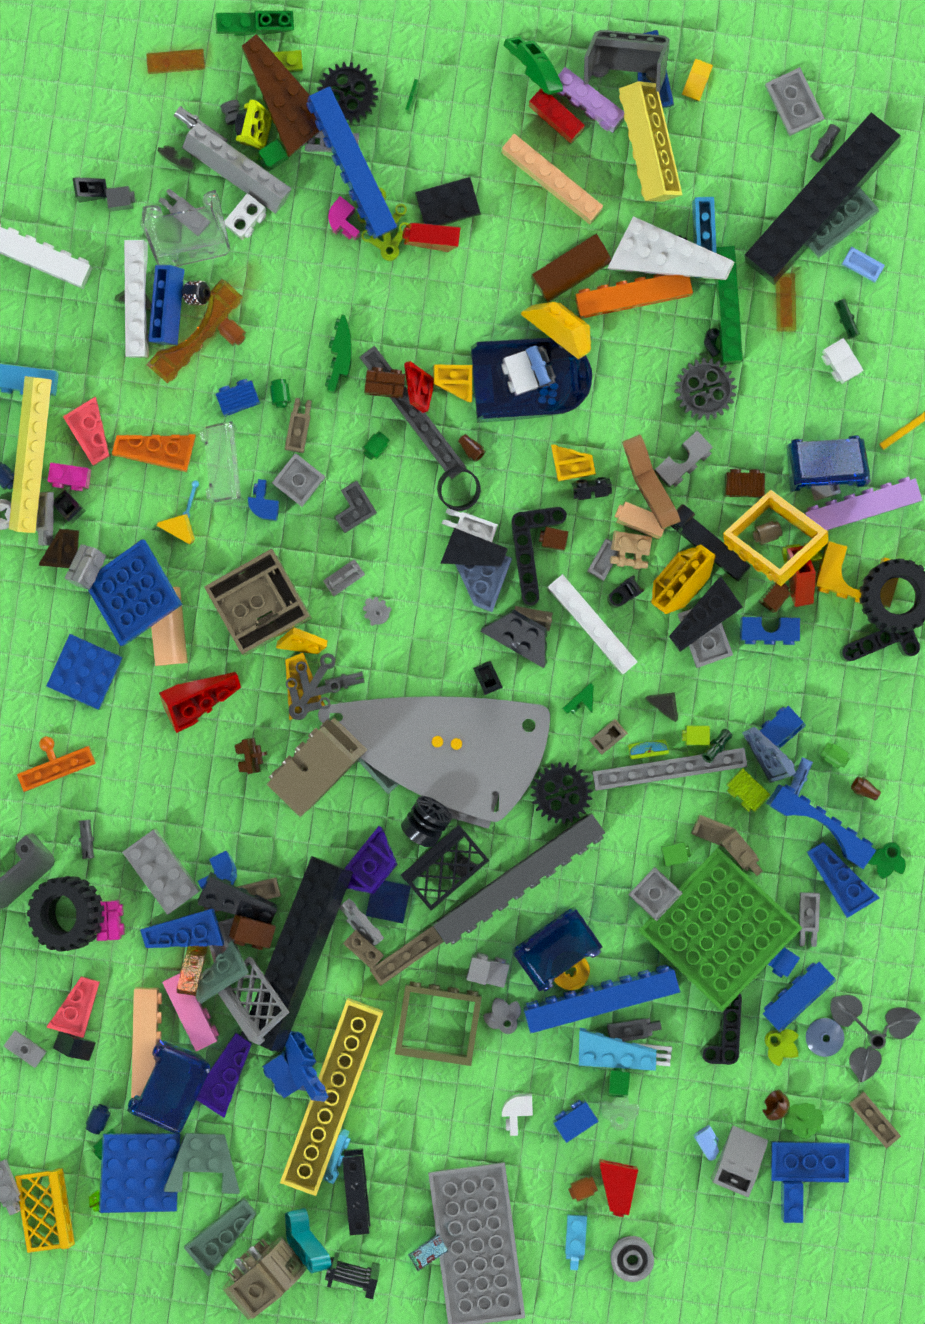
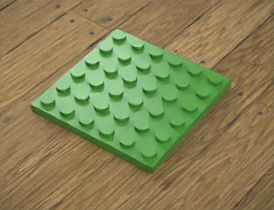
M717 848L680 886L679 890L683 894L660 919L656 921L651 917L638 931L723 1012L801 931L802 927L729 857Z

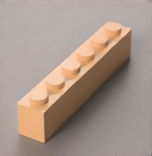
M513 134L502 147L503 155L588 224H591L602 211L603 205L516 134Z
M136 987L134 989L131 1106H155L157 1101H160V1089H157V1082H160L161 1071L157 1070V1062H161V1051H158V1043H161V1031H158V1024L162 1022V1012H159V1004H162V993H159V988Z

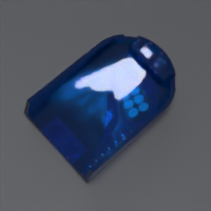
M552 338L476 342L471 346L477 423L531 419L565 414L577 408L588 396L591 389L592 369L587 356L585 355L577 359ZM533 346H543L550 362L546 363L545 367L552 366L556 376L555 383L540 388L538 385V388L515 396L514 392L511 393L507 382L510 381L508 374L504 375L501 367L503 359L526 351V349Z

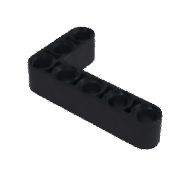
M681 504L677 508L680 522L671 525V527L695 547L702 545L715 555L714 563L739 582L751 566L746 561H743L733 550H729L728 546L693 518L695 513L691 509Z
M561 507L518 512L511 519L521 597L523 603L527 606H534L539 600L530 529L563 524L567 514ZM559 511L563 514V519L555 521L552 514ZM536 514H541L544 517V522L537 524L534 522L533 517ZM516 517H523L525 524L521 527L517 526L514 522ZM521 535L526 536L528 539V543L524 546L519 545L517 542V538ZM523 554L529 555L530 563L522 564L520 556ZM530 573L533 576V582L525 583L522 579L523 575ZM528 592H533L536 595V600L532 603L527 602L525 599V595Z

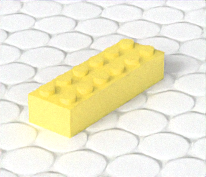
M638 81L619 88V99L624 108V120L629 130L628 137L633 147L632 155L637 165V176L641 182L642 196L645 201L664 202L682 196L659 92L656 91V83Z

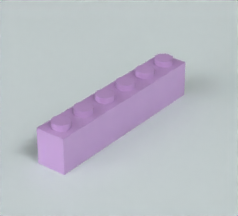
M910 477L898 480L899 484L892 485L891 482L880 485L881 489L874 491L873 488L862 491L863 495L855 497V494L845 496L844 501L837 502L835 499L825 502L826 506L821 508L818 505L807 508L808 512L804 514L825 530H830L920 502L922 497L916 478L910 480Z

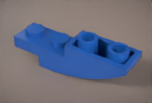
M291 1031L285 1047L293 1081L298 1090L307 1091L311 1100L324 1102L329 1096L325 1091V1086L317 1077L316 1070L312 1068L317 1062L313 1056V1051L306 1044L302 1033Z

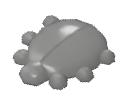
M374 597L373 600L371 598L366 599V606H363V610L367 613L364 617L369 618L371 621L370 625L383 624L389 618L391 608H387L385 600L379 602L377 597Z

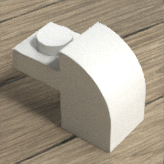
M532 1093L516 1094L505 1101L502 1107V1117L509 1116V1119H506V1131L510 1130V1136H518L517 1116H533Z

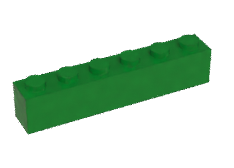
M735 246L716 247L717 254L735 262L726 280L716 279L721 365L740 364L743 361Z

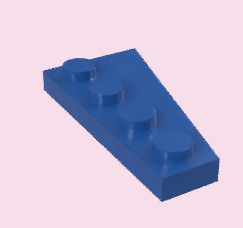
M824 842L807 851L808 856L846 918L880 898Z

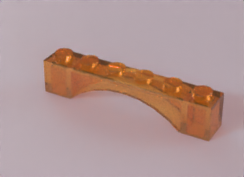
M221 279L211 290L206 313L195 332L180 344L169 349L159 350L146 366L167 384L169 381H173L177 377L178 371L190 362V357L203 347L204 341L212 337L218 325L228 318L231 310L236 309L240 305V300L243 296L228 282Z

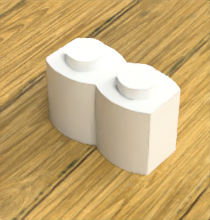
M844 338L822 351L823 355L821 357L827 366L830 365L833 369L831 373L836 382L840 381L843 384L862 373L863 369Z

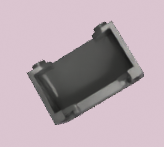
M34 833L27 834L18 841L15 850L21 860L0 878V909L9 906L54 865V856Z

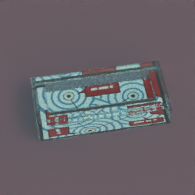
M438 1234L408 1255L417 1271H420L447 1253L448 1249Z

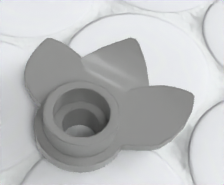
M495 998L492 1004V1012L484 1014L483 1018L490 1028L500 1029L505 1034H511L517 1029V1019L521 1015V1007L517 1001L508 1005L503 999ZM510 1021L511 1026L505 1027L504 1023Z

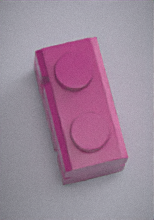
M119 900L100 901L101 906L104 905L105 911H102L104 923H100L102 929L100 933L96 934L97 941L120 940L122 935H125L124 923H121L120 917L124 915L123 904H120Z

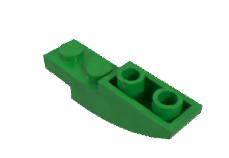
M293 11L215 14L216 34L247 36L294 31Z
M520 36L505 39L503 46L526 66L525 74L543 92L553 94L563 91L562 83L552 62L534 40L525 42Z
M343 314L335 322L334 329L337 330L336 335L331 337L328 347L331 348V354L337 355V358L333 357L331 362L332 374L327 376L325 386L328 387L327 391L332 394L336 393L340 377L348 378L351 368V334L346 316Z

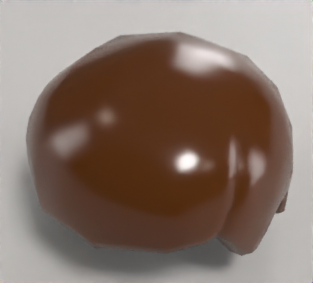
M775 1090L765 1099L764 1103L767 1109L762 1111L770 1121L780 1120L789 1111V1099L781 1090Z

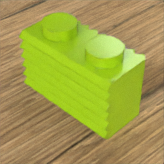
M743 768L726 784L728 787L726 791L734 798L738 796L742 800L741 805L748 812L750 810L755 812L771 796Z

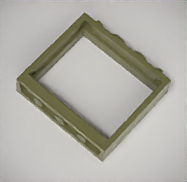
M410 981V984L405 985L395 1054L471 1066L482 995H478V992L473 990H467V993L459 992V988L448 987V990L440 989V985L429 984V987L421 986V982ZM410 992L475 1002L467 1055L402 1045Z

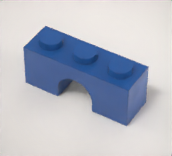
M741 617L740 641H745V644H756V641H764V645H776V641H783V645H795V642L800 641V618H779L777 630L769 633L762 627V617Z

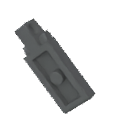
M650 1018L607 1024L609 1038H619L623 1042L648 1038V1036L653 1035L652 1031L662 1030L661 1022H650Z

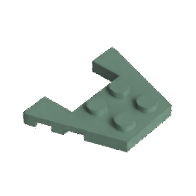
M185 1133L176 1160L169 1173V1178L164 1186V1192H182L183 1172L222 1173L221 1193L239 1194L240 1191L225 1135Z

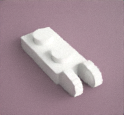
M447 508L446 513L448 515L456 516L460 519L458 524L452 523L449 520H443V525L462 530L490 542L493 541L498 524Z

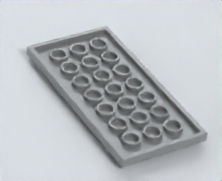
M505 1162L428 1172L436 1235L440 1236L448 1250L439 1257L448 1324H485L525 1318Z

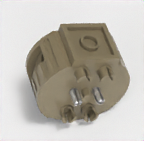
M279 1237L269 1245L265 1242L264 1238L261 1239L255 1246H251L248 1249V1255L245 1252L240 1258L238 1257L234 1260L237 1266L227 1274L230 1279L223 1286L222 1290L247 1320L255 1318L279 1299L307 1269L283 1237Z

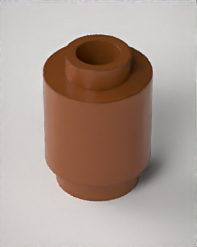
M228 318L224 319L217 328L220 331L219 334L232 346L236 344L239 346L246 339L244 336L246 332L236 322Z
M585 1177L570 1183L571 1188L568 1189L572 1200L576 1198L577 1202L593 1196L598 1191L593 1177Z

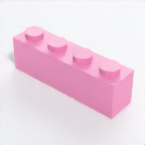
M184 970L164 980L162 983L195 1051L197 1052L217 1042V1036L220 1034L215 1025L212 1026L209 1021L211 1015L208 1009L203 1008L202 1004L196 999L191 987L194 983L191 974H187Z

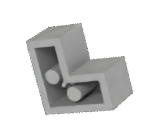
M477 952L476 955L472 954L466 978L468 981L483 985L487 983L504 988L510 965L506 963V959L495 957V960L489 959L487 954Z

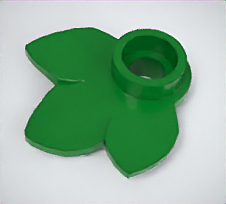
M888 842L882 848L875 849L876 851L868 864L877 865V873L881 879L887 878L893 871L899 874L904 873L906 862L901 856V849L898 844ZM893 848L894 854L889 855L888 849Z

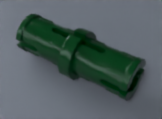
M846 299L835 302L834 305L841 318L839 319L840 324H843L848 339L858 336L860 333L854 322L855 317L854 314H851Z
M722 729L716 739L710 742V746L702 754V758L706 762L711 763L718 753L725 749L726 743L732 738V733L727 729Z

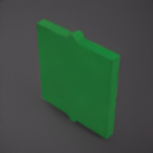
M414 79L405 108L407 114L410 115L420 86L418 79Z

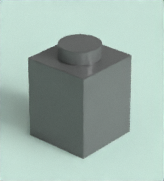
M129 186L106 189L108 208L111 212L133 209V203H136L135 193L131 191Z

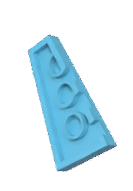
M580 1027L579 1066L656 1071V1049L636 1043H626L622 1039L609 1038L602 1033H592Z

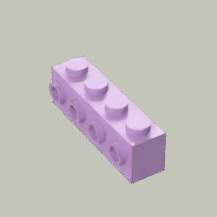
M564 67L558 75L563 91L557 94L565 96L574 107H579L587 117L592 120L595 119L604 130L613 133L623 121L624 111L589 84H584L581 78Z

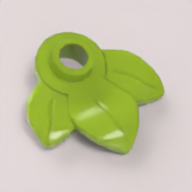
M785 1029L781 1032L771 1030L765 1035L764 1041L768 1047V1057L773 1064L780 1066L783 1057H798V1050L793 1042L799 1035L791 1029ZM773 1036L777 1037L776 1043H771Z

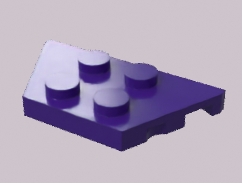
M377 827L345 867V869L353 872L347 889L374 894L397 866V861L382 827Z

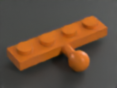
M48 736L41 738L39 747L46 752L49 762L17 774L23 792L95 765L96 762L90 746L56 758L53 750L54 740Z

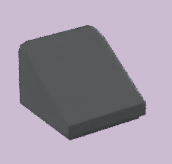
M458 853L457 864H468V858L462 853ZM473 861L470 862V865H477ZM448 865V868L453 871L454 866ZM457 866L456 874L461 878L467 875V867Z

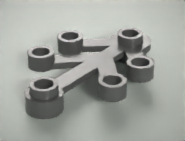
M326 653L322 655L320 659L321 666L310 684L306 672V663L301 661L296 664V671L299 673L304 694L299 700L296 690L297 681L294 678L287 679L286 687L289 689L292 704L289 706V714L293 719L302 720L310 711L326 710L330 707V700L326 697L321 698L319 702L307 703L311 697L330 692H339L340 684L337 681H332L329 685L317 688L326 671L332 669L336 664L335 657L332 654ZM325 658H330L332 660L331 663L325 664ZM300 664L305 666L303 671L298 670ZM294 681L295 686L289 687L288 682ZM337 684L338 689L332 690L331 685ZM323 700L328 701V705L326 707H323L321 705V702ZM301 707L302 712L299 714L295 713V708Z

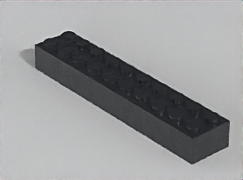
M871 112L744 255L745 262L775 285L808 248L809 244L816 239L817 235L824 230L825 226L832 221L859 188L864 185L900 144L901 135Z
M314 856L310 858L264 975L289 1011L263 1037L265 1041L260 1046L270 1051L283 1052L353 874L350 870ZM259 992L257 993L254 1002H258ZM264 992L263 1002H270V992ZM252 1005L250 1015H256L257 1005ZM262 1006L260 1016H267L269 1006ZM274 1006L272 1016H277L282 1011L279 1006ZM260 1019L258 1027L262 1030L266 1025V1019ZM242 1031L241 1037L248 1039L245 1033Z

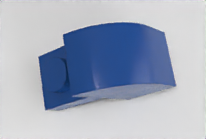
M258 479V483H254L253 495H256V498L248 497L249 507L257 517L263 520L277 521L280 502L265 499L267 481Z
M224 851L209 859L216 877L221 880H229L233 885L237 878V869L230 854ZM208 876L198 881L201 889H203Z

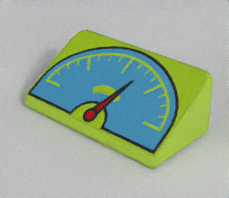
M664 739L628 745L629 757L631 759L669 753L667 742Z

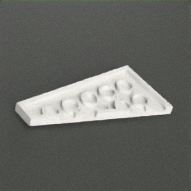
M633 216L608 269L726 280L735 262Z

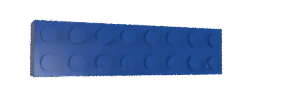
M665 964L656 967V971L650 972L647 969L637 972L638 975L634 977L630 975L621 976L619 981L612 982V980L603 981L601 986L598 987L588 985L582 987V991L576 993L575 990L564 992V996L558 998L556 995L546 997L545 1001L540 1003L537 1000L527 1002V1006L523 1008L530 1034L680 993L675 971L671 966L669 967Z

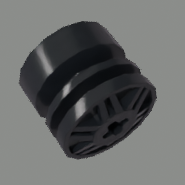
M420 796L411 808V812L407 814L402 822L401 828L405 835L415 843L424 847H433L441 837L442 831H445L447 825L452 820V814L437 800L427 796Z

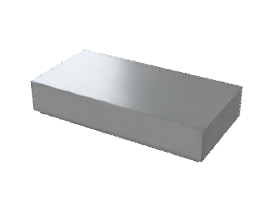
M607 538L587 571L602 581L605 580L613 566L610 563V557L617 556L618 551L611 550L612 541Z

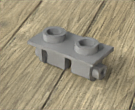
M354 559L323 580L332 595L335 596L365 574Z

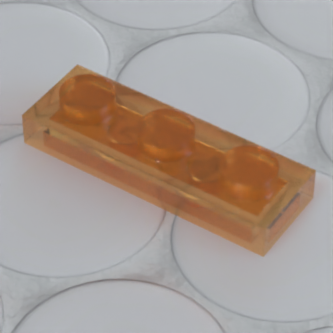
M204 49L146 53L148 74L205 70Z
M785 273L775 284L776 332H795V273Z
M208 946L187 947L177 985V993L196 996Z

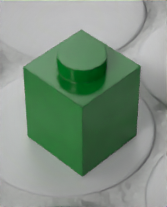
M278 139L258 151L260 164L263 168L267 166L269 171L289 159Z
M614 1068V1071H610L607 1096L628 1097L630 1072H626L624 1068Z

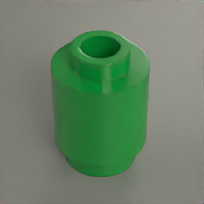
M286 379L271 381L272 405H276V408L288 407V404L291 403L289 384L286 383Z
M378 431L362 447L364 450L363 454L370 460L373 458L377 460L388 447L390 440Z

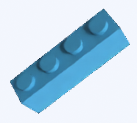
M695 197L692 201L694 244L717 253L714 197Z
M0 364V389L2 393L12 394L13 391H19L20 395H23L25 376L51 379L50 397L51 395L56 396L59 376L57 371Z

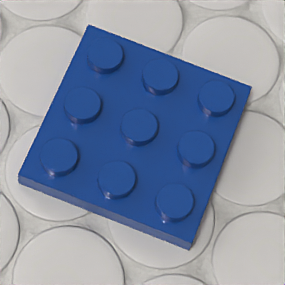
M69 634L46 686L100 710L123 657Z

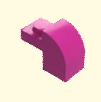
M341 196L338 197L329 210L328 219L330 227L336 235L342 229L341 233L349 240L353 238L356 241L361 235L360 231L348 222L356 212L355 207Z

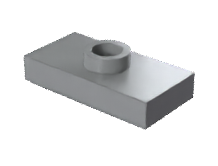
M14 1030L4 1045L5 1048L34 1068L37 1067L47 1052L17 1030Z

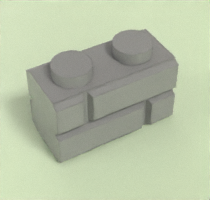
M81 544L65 579L77 587L90 590L104 563L106 555L94 547Z

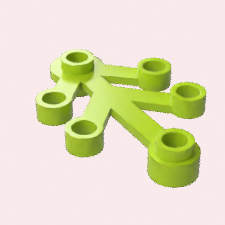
M379 188L384 200H386V192L384 189ZM398 204L395 207V213L392 217L396 224L407 212L404 204ZM403 207L405 210L403 213H399L397 209ZM358 214V221L362 224H367L365 220L360 219ZM403 222L399 225V232L393 240H391V232L383 235L384 242L377 238L374 239L373 236L365 239L364 234L368 233L367 230L362 232V240L380 249L383 259L393 261L399 256L398 245L403 239L401 227L407 226L408 223ZM392 248L394 251L392 254H388L386 250Z

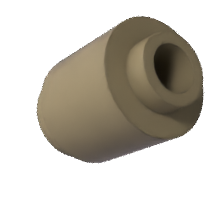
M771 521L756 526L755 531L752 532L755 542H759L760 545L777 540L783 535L778 521Z

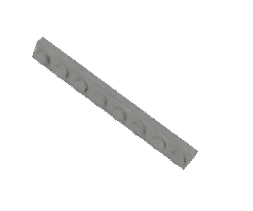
M738 748L718 753L711 763L706 762L702 758V754L593 771L592 773L595 791L743 768L747 767L745 748Z

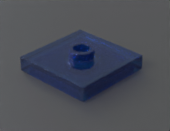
M385 880L374 894H370L366 916L403 924L411 889L410 885Z

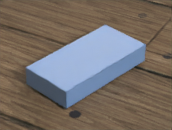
M853 247L850 248L842 262V265L874 283L885 266Z

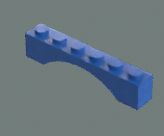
M778 784L766 802L767 805L785 816H807L821 822L836 838L843 857L857 867L865 868L876 851L871 847L873 843L864 837L862 840L856 837L857 832L849 827L845 829L840 826L842 822L833 816L831 819L825 815L826 811L821 807L816 806L814 808L811 806V801L803 795L798 797L794 794L796 790L789 785L782 786Z

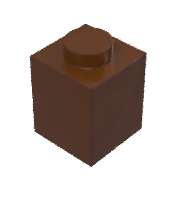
M546 527L545 531L540 533L539 542H542V547L564 552L569 531Z

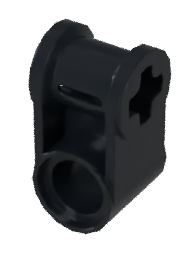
M633 575L608 595L607 601L611 607L618 608L645 590L640 588ZM615 593L619 594L622 598L619 604L614 603L612 600V595Z

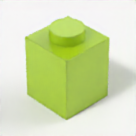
M685 726V730H682V741H685V745H710V726Z

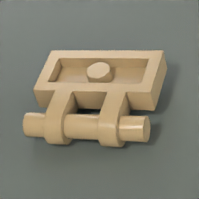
M614 531L611 550L618 551L617 556L610 557V563L616 564L619 567H624L625 565L638 570L640 568L647 569L648 561H643L641 558L642 555L649 556L652 537ZM626 552L634 553L633 559L626 558Z

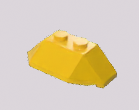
M558 302L535 304L522 311L521 315L577 359L590 352V325L563 304Z
M702 545L678 552L653 581L651 603L664 614L684 608L709 580L715 555Z

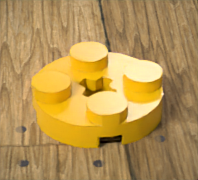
M567 951L558 955L553 961L551 974L554 982L561 988L577 990L587 982L590 967L587 960L578 952ZM567 966L576 968L573 976L565 974Z

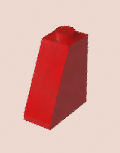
M410 223L404 227L402 237L405 239V245L449 252L458 247L461 228Z
M804 546L787 548V562ZM811 559L789 578L790 595L795 607L814 604L816 573Z
M599 1159L610 1212H613V1215L618 1217L629 1215L638 1174L637 1166Z

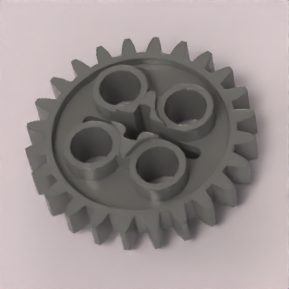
M703 358L699 364L696 359L694 366L690 363L687 364L689 370L682 368L681 371L684 375L678 374L677 378L681 382H675L679 389H676L674 393L680 394V396L676 398V401L682 400L679 407H686L685 414L691 411V418L698 414V420L705 416L706 421H708L710 415L716 419L717 412L722 416L724 414L722 409L727 411L730 409L727 403H734L730 397L736 396V393L732 392V390L736 389L737 386L731 385L735 378H729L732 371L725 372L726 365L722 368L719 367L720 361L713 364V358H711L706 363L705 358ZM714 373L716 381L710 382L706 375ZM696 379L698 387L691 388L688 381ZM717 383L722 384L719 387L709 389L708 394H706L705 391H702L693 396L689 395V393L701 390L703 388V385H705V387H710ZM714 391L722 393L723 397L721 400H716L713 397ZM696 397L704 399L705 403L703 406L696 405Z

